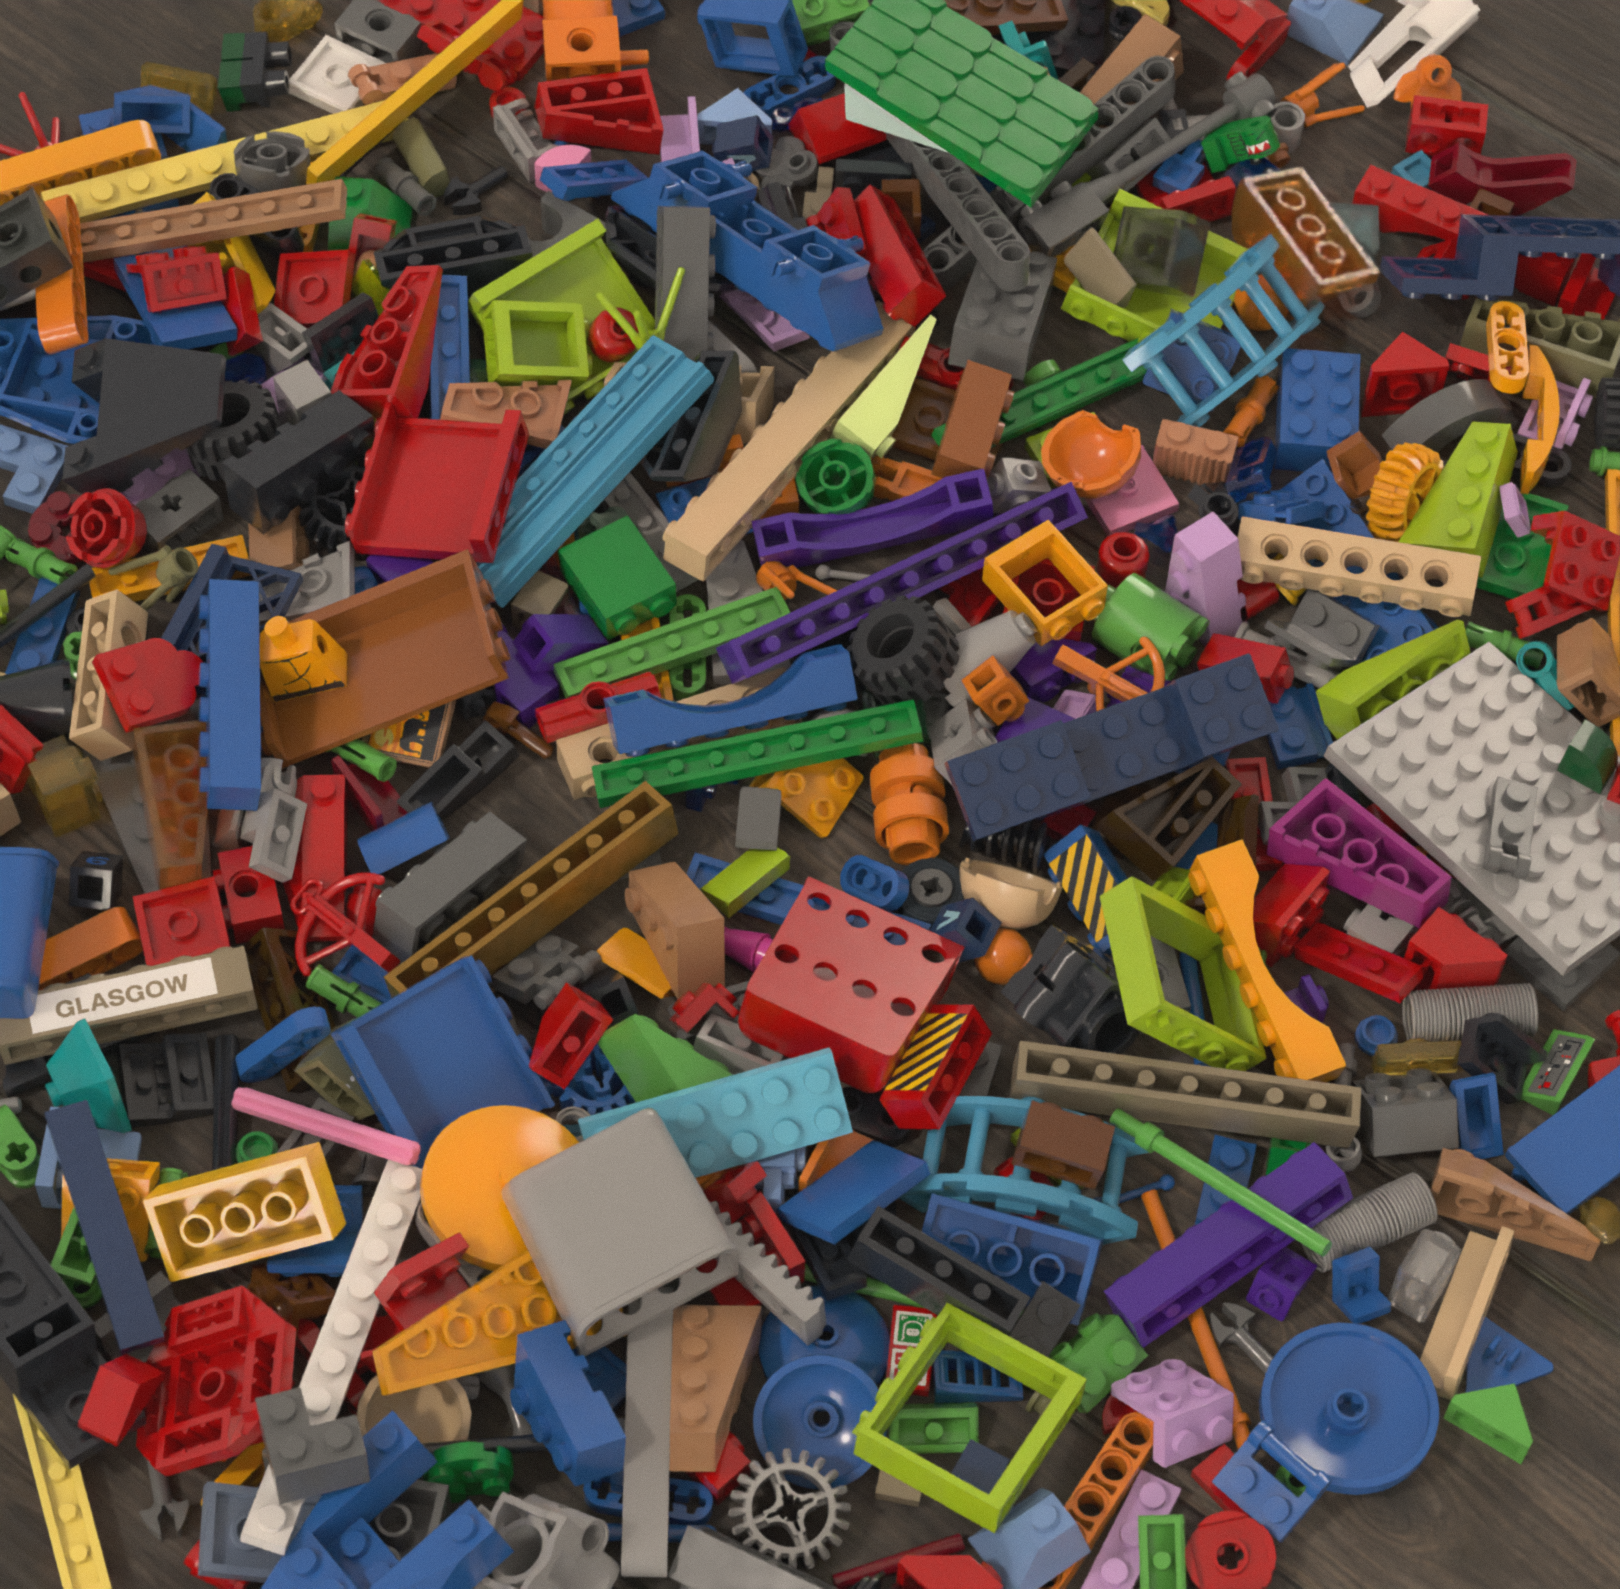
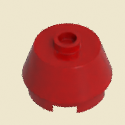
M104 488L92 493H84L76 499L69 510L68 515H72L73 518L71 522V536L66 535L68 546L76 557L93 567L106 568L131 559L139 553L145 543L147 524L143 513L116 490Z

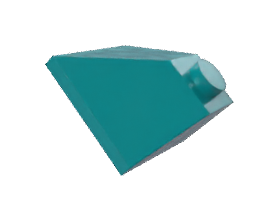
M86 1019L79 1020L46 1064L52 1082L45 1084L50 1100L54 1107L61 1105L64 1107L87 1100L96 1127L120 1133L129 1132L132 1128L111 1069Z

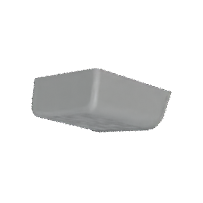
M652 1108L643 1109L513 1177L502 1189V1198L561 1319L566 1320L571 1330L570 1337L576 1347L578 1356L584 1355L585 1357L738 1275L739 1252L735 1244L728 1237L660 1115ZM717 1258V1265L712 1272L701 1273L696 1269V1267L709 1260ZM676 1278L679 1279L676 1291L671 1294H664L657 1289ZM640 1298V1307L636 1313L628 1315L620 1312V1308ZM601 1319L602 1325L599 1332L592 1336L586 1335L589 1328Z

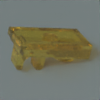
M145 62L141 66L140 87L151 85L190 95V102L204 113L210 115L213 113L214 96L217 94V79L212 74Z

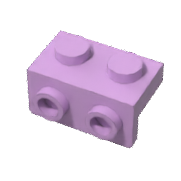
M1583 378L1579 389L1556 381L1560 411L1557 433L1553 443L1554 447L1562 450L1565 444L1573 445L1580 428V424L1575 423L1577 416L1585 418L1593 396L1587 394L1591 380ZM1532 400L1517 435L1537 440L1538 400Z

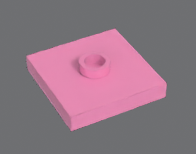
M1141 445V460L1134 476L1115 494L1091 500L1085 499L1107 536L1116 532H1127L1177 512L1179 508V502L1143 445Z

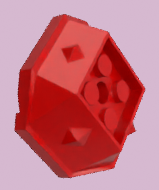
M238 1286L173 1307L164 1324L167 1328L163 1333L165 1342L155 1344L146 1361L147 1364L165 1372V1378L143 1409V1412L146 1414L147 1424L137 1429L136 1439L138 1450L150 1461V1464L156 1471L166 1477L217 1461L225 1462L228 1458L239 1455L247 1447L264 1443L255 1398L291 1390L296 1384L292 1378L296 1328L244 1286Z

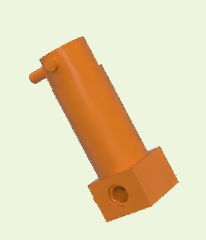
M542 0L546 81L620 72L621 66L649 63V52L647 49L620 51L617 16H614L612 0Z

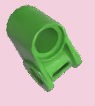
M4 1104L0 1107V1171L14 1187L21 1189L31 1188L35 1186L40 1162L38 1149L14 1113Z

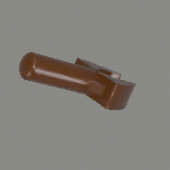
M494 701L482 718L483 722L485 720L488 721L503 736L509 734L543 759H548L553 754V745L547 744L543 738L516 720L519 714L518 710Z

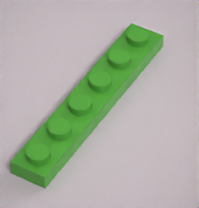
M774 587L553 664L554 674L565 698L581 694L583 688L591 682L601 681L610 685L647 672L655 675L718 653L716 647L790 613L780 591Z

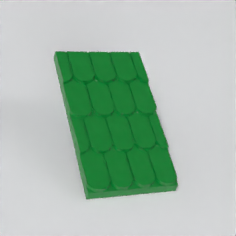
M873 0L871 6H868L854 23L853 27L850 28L836 45L835 49L825 59V70L845 84L846 120L948 152L1031 208L1098 119V108L1093 105L1088 97L1048 75L1046 68L992 38L988 30L948 8L947 2L944 0Z

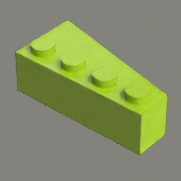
M1471 423L1403 533L1399 543L1481 556L1478 577H1483L1503 507L1499 486L1510 483L1518 454L1511 424Z

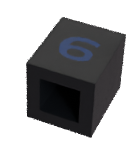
M82 851L70 866L68 906L102 910L111 909L122 895L124 855Z

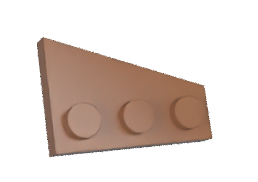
M558 380L557 385H538L537 381H522V386H500L497 382L449 383L440 420L502 424L506 409L521 410L529 431L527 444L547 449L559 435L572 380Z

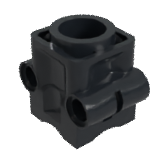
M1053 925L1049 927L1039 940L1030 961L1020 971L1015 973L1001 990V993L1014 1004V1010L1034 1027L1044 1030L1063 1047L1122 1054L1131 1046L1140 1033V1030L1127 1024L1114 963L1098 948L1077 940Z

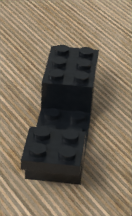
M0 1199V1376L70 1470L112 1445L78 1427L79 1419L99 1367L107 1362L97 1349L94 1322ZM143 1410L125 1436L147 1424L146 1414Z

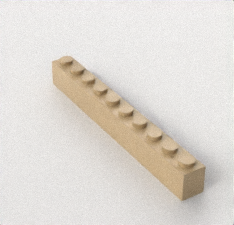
M877 301L875 304L884 328L882 335L834 352L831 351L827 357L821 356L810 376L806 380L802 378L798 381L791 397L785 403L782 401L778 403L771 415V419L764 426L759 425L754 430L749 443L743 449L738 448L733 453L728 466L722 473L717 472V474L713 475L700 497L694 496L690 500L682 517L678 521L673 520L669 523L662 537V540L665 542L663 560L704 582L752 528L751 521L759 520L781 495L790 481L796 478V473H799V468L803 463L801 459L804 454L817 443L829 440L838 420L897 354L904 338L915 333L916 326L914 327L902 319L895 321L884 311L883 303Z

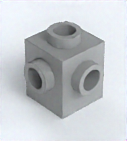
M1001 458L991 470L989 477H986L994 513H1005L1051 491L1041 461Z

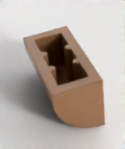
M299 505L289 513L283 523L277 526L274 525L264 535L249 524L250 561L286 570H292L304 565L302 560L310 557L309 540L305 536L304 527L300 526L298 515L301 511Z

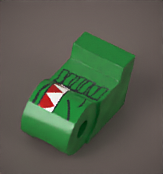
M1269 116L1249 117L1224 123L1205 135L1201 143L1212 173L1226 170L1229 164L1266 157L1280 147V142Z

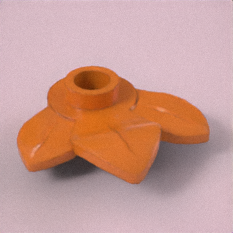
M1432 54L1421 59L1416 66V70L1405 73L1400 78L1395 88L1394 100L1411 102V107L1414 95L1462 101V91L1460 84L1451 77L1452 68L1450 62L1441 55ZM1439 68L1438 75L1432 80V72Z

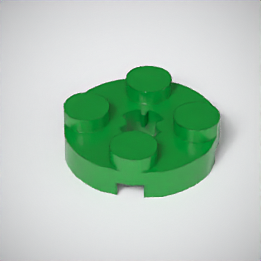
M484 1443L450 1444L434 1450V1458L438 1462L423 1474V1481L449 1486L451 1503L461 1502L466 1499V1496L471 1495L500 1496L502 1492L508 1493L510 1491L509 1482L514 1477L513 1455L508 1449L498 1445L497 1453L484 1451Z

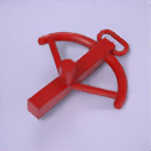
M370 872L351 874L334 882L324 892V885L321 880L311 878L298 890L290 902V908L297 915L305 914L299 925L295 940L296 961L304 976L308 977L311 975L312 969L310 964L351 944L356 946L388 973L399 965L401 960L363 931L374 884L383 885L385 883L384 876ZM366 883L357 923L354 924L329 903L345 889ZM312 884L317 885L318 889L315 893L306 892ZM303 897L305 906L299 909L296 907V903ZM318 917L345 938L307 957L306 945L308 935Z

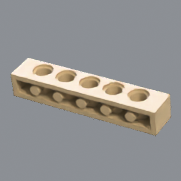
M1241 517L1238 541L1243 577L1240 579L1253 584L1261 583L1262 581L1276 583L1289 590H1300L1302 588L1318 590L1323 595L1330 597L1341 595L1354 596L1372 604L1382 601L1395 603L1408 610H1420L1422 608L1437 610L1449 617L1471 615L1481 556ZM1276 552L1282 554L1285 558L1275 561L1269 559L1267 555ZM1311 559L1321 560L1324 563V565L1321 567H1312L1308 565L1306 562ZM1349 566H1359L1364 572L1353 574L1346 568ZM1396 572L1404 578L1395 581L1389 579L1386 574ZM1429 579H1438L1441 582H1443L1444 585L1441 587H1432L1428 585L1426 581Z
M786 668L775 669L744 679L735 684L719 687L676 702L693 705L731 702L749 696L771 684L786 671ZM784 717L768 720L769 724L767 726L757 729H745L744 726L729 729V734L718 738H705V735L689 738L690 742L680 747L668 748L665 744L649 747L651 749L647 754L802 723V718L785 720ZM609 723L556 740L557 761L574 800L582 797L591 798L597 796L591 766L604 764L598 762L599 760L610 759L613 762L633 758L627 757L625 753L619 754L612 743Z

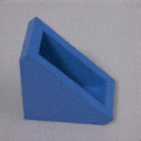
M151 85L114 93V126L134 120H144L150 124L153 133H190V95Z
M1492 1072L1452 1080L1449 1090L1457 1099L1458 1148L1456 1149L1466 1150L1479 1159L1504 1155L1496 1075Z

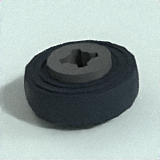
M935 858L919 859L907 865L902 871L909 881V893L903 905L897 909L900 915L929 923L932 927L942 906L965 900L961 889L960 871L945 860Z

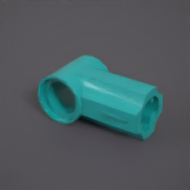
M1542 641L1526 643L1519 650L1516 657V664L1521 673L1530 677L1567 711L1575 707L1558 690L1557 659L1552 648ZM1538 648L1545 653L1547 663L1543 669L1532 670L1527 667L1524 657L1529 649Z

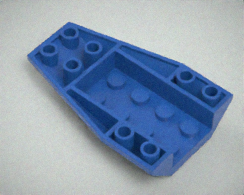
M87 316L88 343L49 355L45 351L39 337L37 318L0 319V416L70 444L97 436L100 404L72 383L75 350L105 338L157 345L143 320L120 316Z

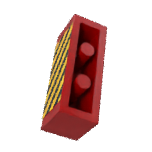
M932 1005L879 1099L899 1129L941 1128L992 1035V1032L974 1005Z

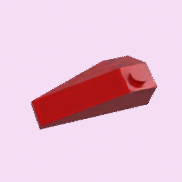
M440 265L406 266L383 300L382 307L384 310L373 326L367 324L360 335L364 340L353 355L347 353L340 363L331 388V395L340 390L376 419L382 416L386 402H392L397 417L418 418L429 384L443 271Z
M344 774L303 775L297 779L295 798L307 803L293 876L291 880L282 882L289 905L294 895L308 879L317 878L321 880L324 885V892L334 882L347 876L348 795ZM312 884L306 892L315 893L318 889L317 885ZM346 889L329 903L344 916L346 914ZM303 897L296 903V907L299 909L305 906ZM293 913L295 922L297 924V927L299 928V925L305 914L297 915ZM318 917L310 930L307 942L340 941L345 938Z

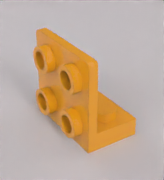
M844 758L759 775L755 777L749 787L781 790V806L819 838H825L831 832L864 777Z
M106 1158L139 1260L144 1262L149 1254L144 1252V1248L149 1237L150 1221L142 1200L152 1192L160 1178V1162ZM64 1175L62 1179L61 1238L74 1207Z

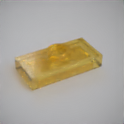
M1415 1038L1404 1043L1377 1044L1371 1061L1373 1073H1385L1390 1076L1406 1075L1407 1071L1417 1068L1428 1069L1436 1073H1455L1459 1067L1457 1063L1461 1041L1428 1042L1426 1039Z

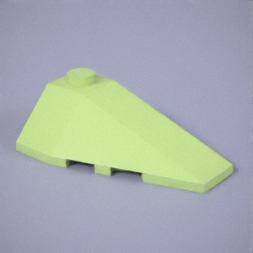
M930 315L838 420L829 440L841 439L845 443L852 445L855 443L863 448L871 460L876 455L882 459L896 441L892 434L900 420L937 319Z

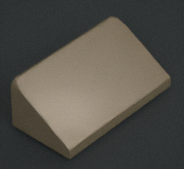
M1093 228L1087 230L1066 254L1064 263L1087 292L1121 308L1128 306L1135 290L1136 282L1096 230Z

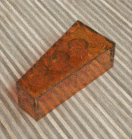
M199 720L134 728L133 757L158 890L202 879L209 809H207V792H199L200 767H207V757H199L200 732H206V722H199Z

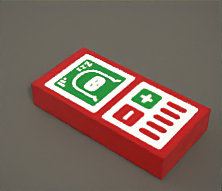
M902 1305L893 1306L886 1378L888 1377L892 1380L900 1371L897 1367L903 1353L909 1346L916 1348L922 1339L920 1338V1332L926 1320H931L932 1317L936 1318V1314L926 1308ZM931 1366L911 1395L928 1397Z

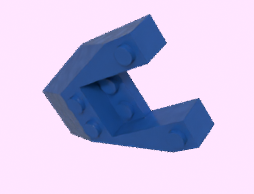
M392 1410L362 1437L367 1452L370 1482L324 1493L261 1589H473L509 1557L514 1550L468 1499L400 1561L368 1523L438 1461Z

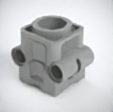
M502 1492L491 1511L489 1522L514 1552L473 1589H611L619 1575L620 1566L618 1562L603 1551L608 1542V1526L601 1519L536 1494L529 1495L522 1500Z

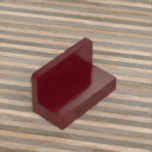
M339 755L331 759L334 775L344 774L348 801L371 831L408 814L397 804L396 801L400 796L388 780L385 782L380 781L356 765L351 764L347 766Z

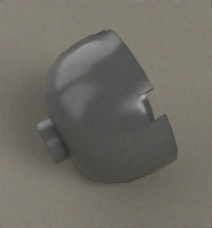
M271 131L266 132L267 139L255 141L254 135L243 139L235 147L233 152L237 175L245 183L255 187L260 192L302 186L307 180L310 152L309 147L305 148V141L299 136L287 132Z

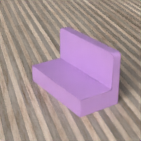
M688 97V115L660 116L664 129L660 148L661 162L700 151L695 97Z

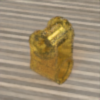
M317 0L259 1L253 8L254 32H267L270 42H286L302 31L313 27L318 22L323 12L322 4Z

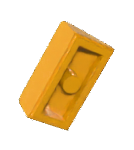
M629 928L620 929L596 951L601 956L602 962L660 999L675 996L647 940Z

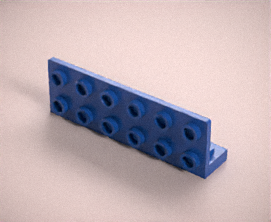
M1324 459L1318 461L1280 489L1293 491L1294 498L1308 499V503L1318 500L1324 501L1323 517L1292 525L1375 538L1361 515L1354 514L1349 507H1354L1350 506L1352 499L1336 483L1331 466ZM1311 559L1307 561L1312 567H1321L1324 565V563L1318 559ZM1349 566L1346 568L1353 574L1364 572L1359 566ZM1396 572L1386 574L1391 580H1402ZM1348 595L1331 597L1380 626L1360 663L1439 628L1437 623L1421 609L1408 610L1402 608L1399 604L1383 601L1372 604L1360 600L1359 597Z

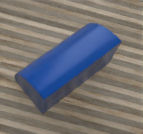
M431 801L357 839V842L370 872L381 874L450 839V836Z

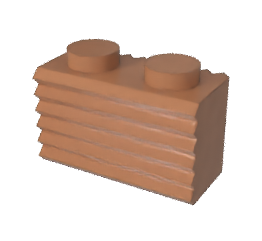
M1162 419L1155 444L1153 463L1162 476L1167 475L1169 478L1174 476L1176 480L1182 478L1184 482L1190 480L1191 483L1197 481L1199 485L1220 481L1228 483L1239 436Z

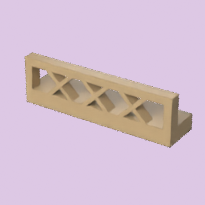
M1502 1226L1497 1240L1472 1231L1468 1234L1420 1358L1434 1383L1438 1396L1452 1400L1457 1393L1510 1254L1515 1230Z

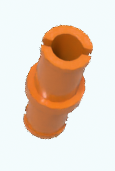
M1258 376L1246 398H1241L1235 406L1236 414L1223 431V433L1239 436L1237 447H1243L1255 425L1260 424L1266 416L1265 409L1273 396L1278 392L1279 387L1275 385V380L1268 376L1261 378Z

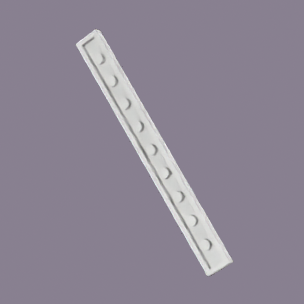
M391 1160L387 1161L299 1385L311 1426L336 1420L361 1357L360 1354L364 1349L381 1305L374 1291L389 1270L395 1267L421 1200L420 1180L423 1169ZM269 1464L242 1530L240 1541L284 1556L306 1498L279 1505Z

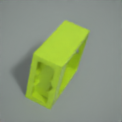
M493 300L483 312L488 382H497L500 386H522V381H537L538 385H557L558 380H572L570 390H574L590 377L593 361L591 354H587L586 340L589 335V321L587 317L583 316L582 303ZM510 321L566 323L570 367L514 365Z

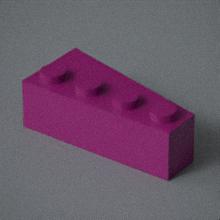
M1327 778L1321 781L1269 828L1267 855L1285 864L1323 866L1330 871L1327 884L1419 929L1438 907L1443 908L1448 903L1452 877Z

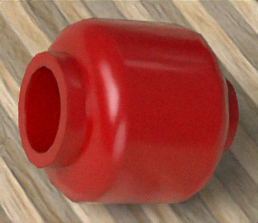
M616 307L634 330L639 333L633 314L626 309ZM607 310L600 312L589 325L587 343L591 352L600 360L620 362L628 357L636 348L630 337Z
M1116 532L1107 536L1101 543L1098 551L1097 574L1107 585H1112L1116 589L1132 573H1137L1145 578L1150 558L1147 544L1142 538L1129 532Z

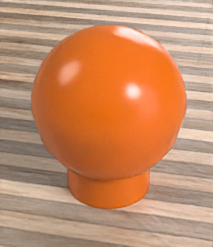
M1001 927L998 929L985 956L974 958V963L977 971L985 980L998 985H1006L1011 977L1030 961L1033 954H1031V948L1027 940L1018 931Z

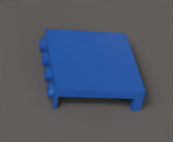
M472 955L456 960L330 1033L385 1132L417 1142L420 1145L419 1159L415 1165H411L423 1169L426 1156L437 1136L450 1123L471 1111L490 1106L505 1105L528 1108L538 1112L543 1108L555 1106L550 1096L554 1093L550 1081L529 1068V1058L532 1056L530 1045L523 1035L515 1034L509 1023L512 1019L510 1009L501 997L495 998L488 985L492 979L487 968L481 960L475 961Z

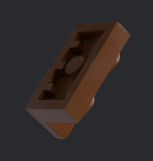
M267 1263L252 1265L251 1283L247 1286L248 1290L257 1295L296 1328L295 1341L298 1338L299 1319L313 1320L321 1315L328 1314L336 1293L317 1273H303L298 1276L288 1277L280 1273H269Z

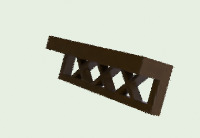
M262 927L244 945L255 999L267 1032L293 1013L309 1007L324 1008L330 1029L335 1028L336 1026L326 998L306 988L308 993L306 995L295 985L293 980L294 976L306 987L310 977H306L301 973L297 961L284 952L281 944L291 945L295 956L297 931ZM306 945V954L308 957L310 956V953ZM312 963V964H310V967H311L312 972H313L314 969H315V967H314V965H313V963ZM316 1045L280 1070L288 1092L302 1093L310 1086L294 1070Z

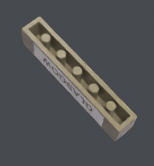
M229 946L221 947L209 954L195 957L179 956L170 962L154 966L138 965L126 972L117 974H96L90 976L85 981L71 984H51L38 991L36 1007L32 1016L25 1019L0 1018V1053L4 1064L7 1065L54 1054L76 1022L84 1018L97 1043L102 1044L257 1010L244 946L236 948Z

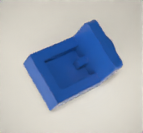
M1371 1247L1332 1260V1301L1355 1324H1361L1391 1312L1390 1301L1379 1291V1255Z

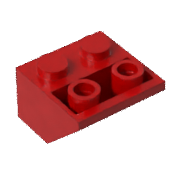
M1284 864L1254 898L1253 924L1255 939L1260 951L1265 950L1267 952L1266 964L1271 968L1281 956L1287 959L1294 952V946L1300 941L1298 936L1305 928L1310 930L1323 916L1324 909L1321 908V905L1330 892L1326 888L1330 871L1325 867Z
M1438 907L1409 940L1404 958L1423 966V979L1413 989V991H1423L1424 989H1453L1455 987L1458 989L1459 987L1497 985L1508 955L1502 951L1495 941L1490 938H1483L1470 929L1461 917L1456 914H1449L1441 907Z

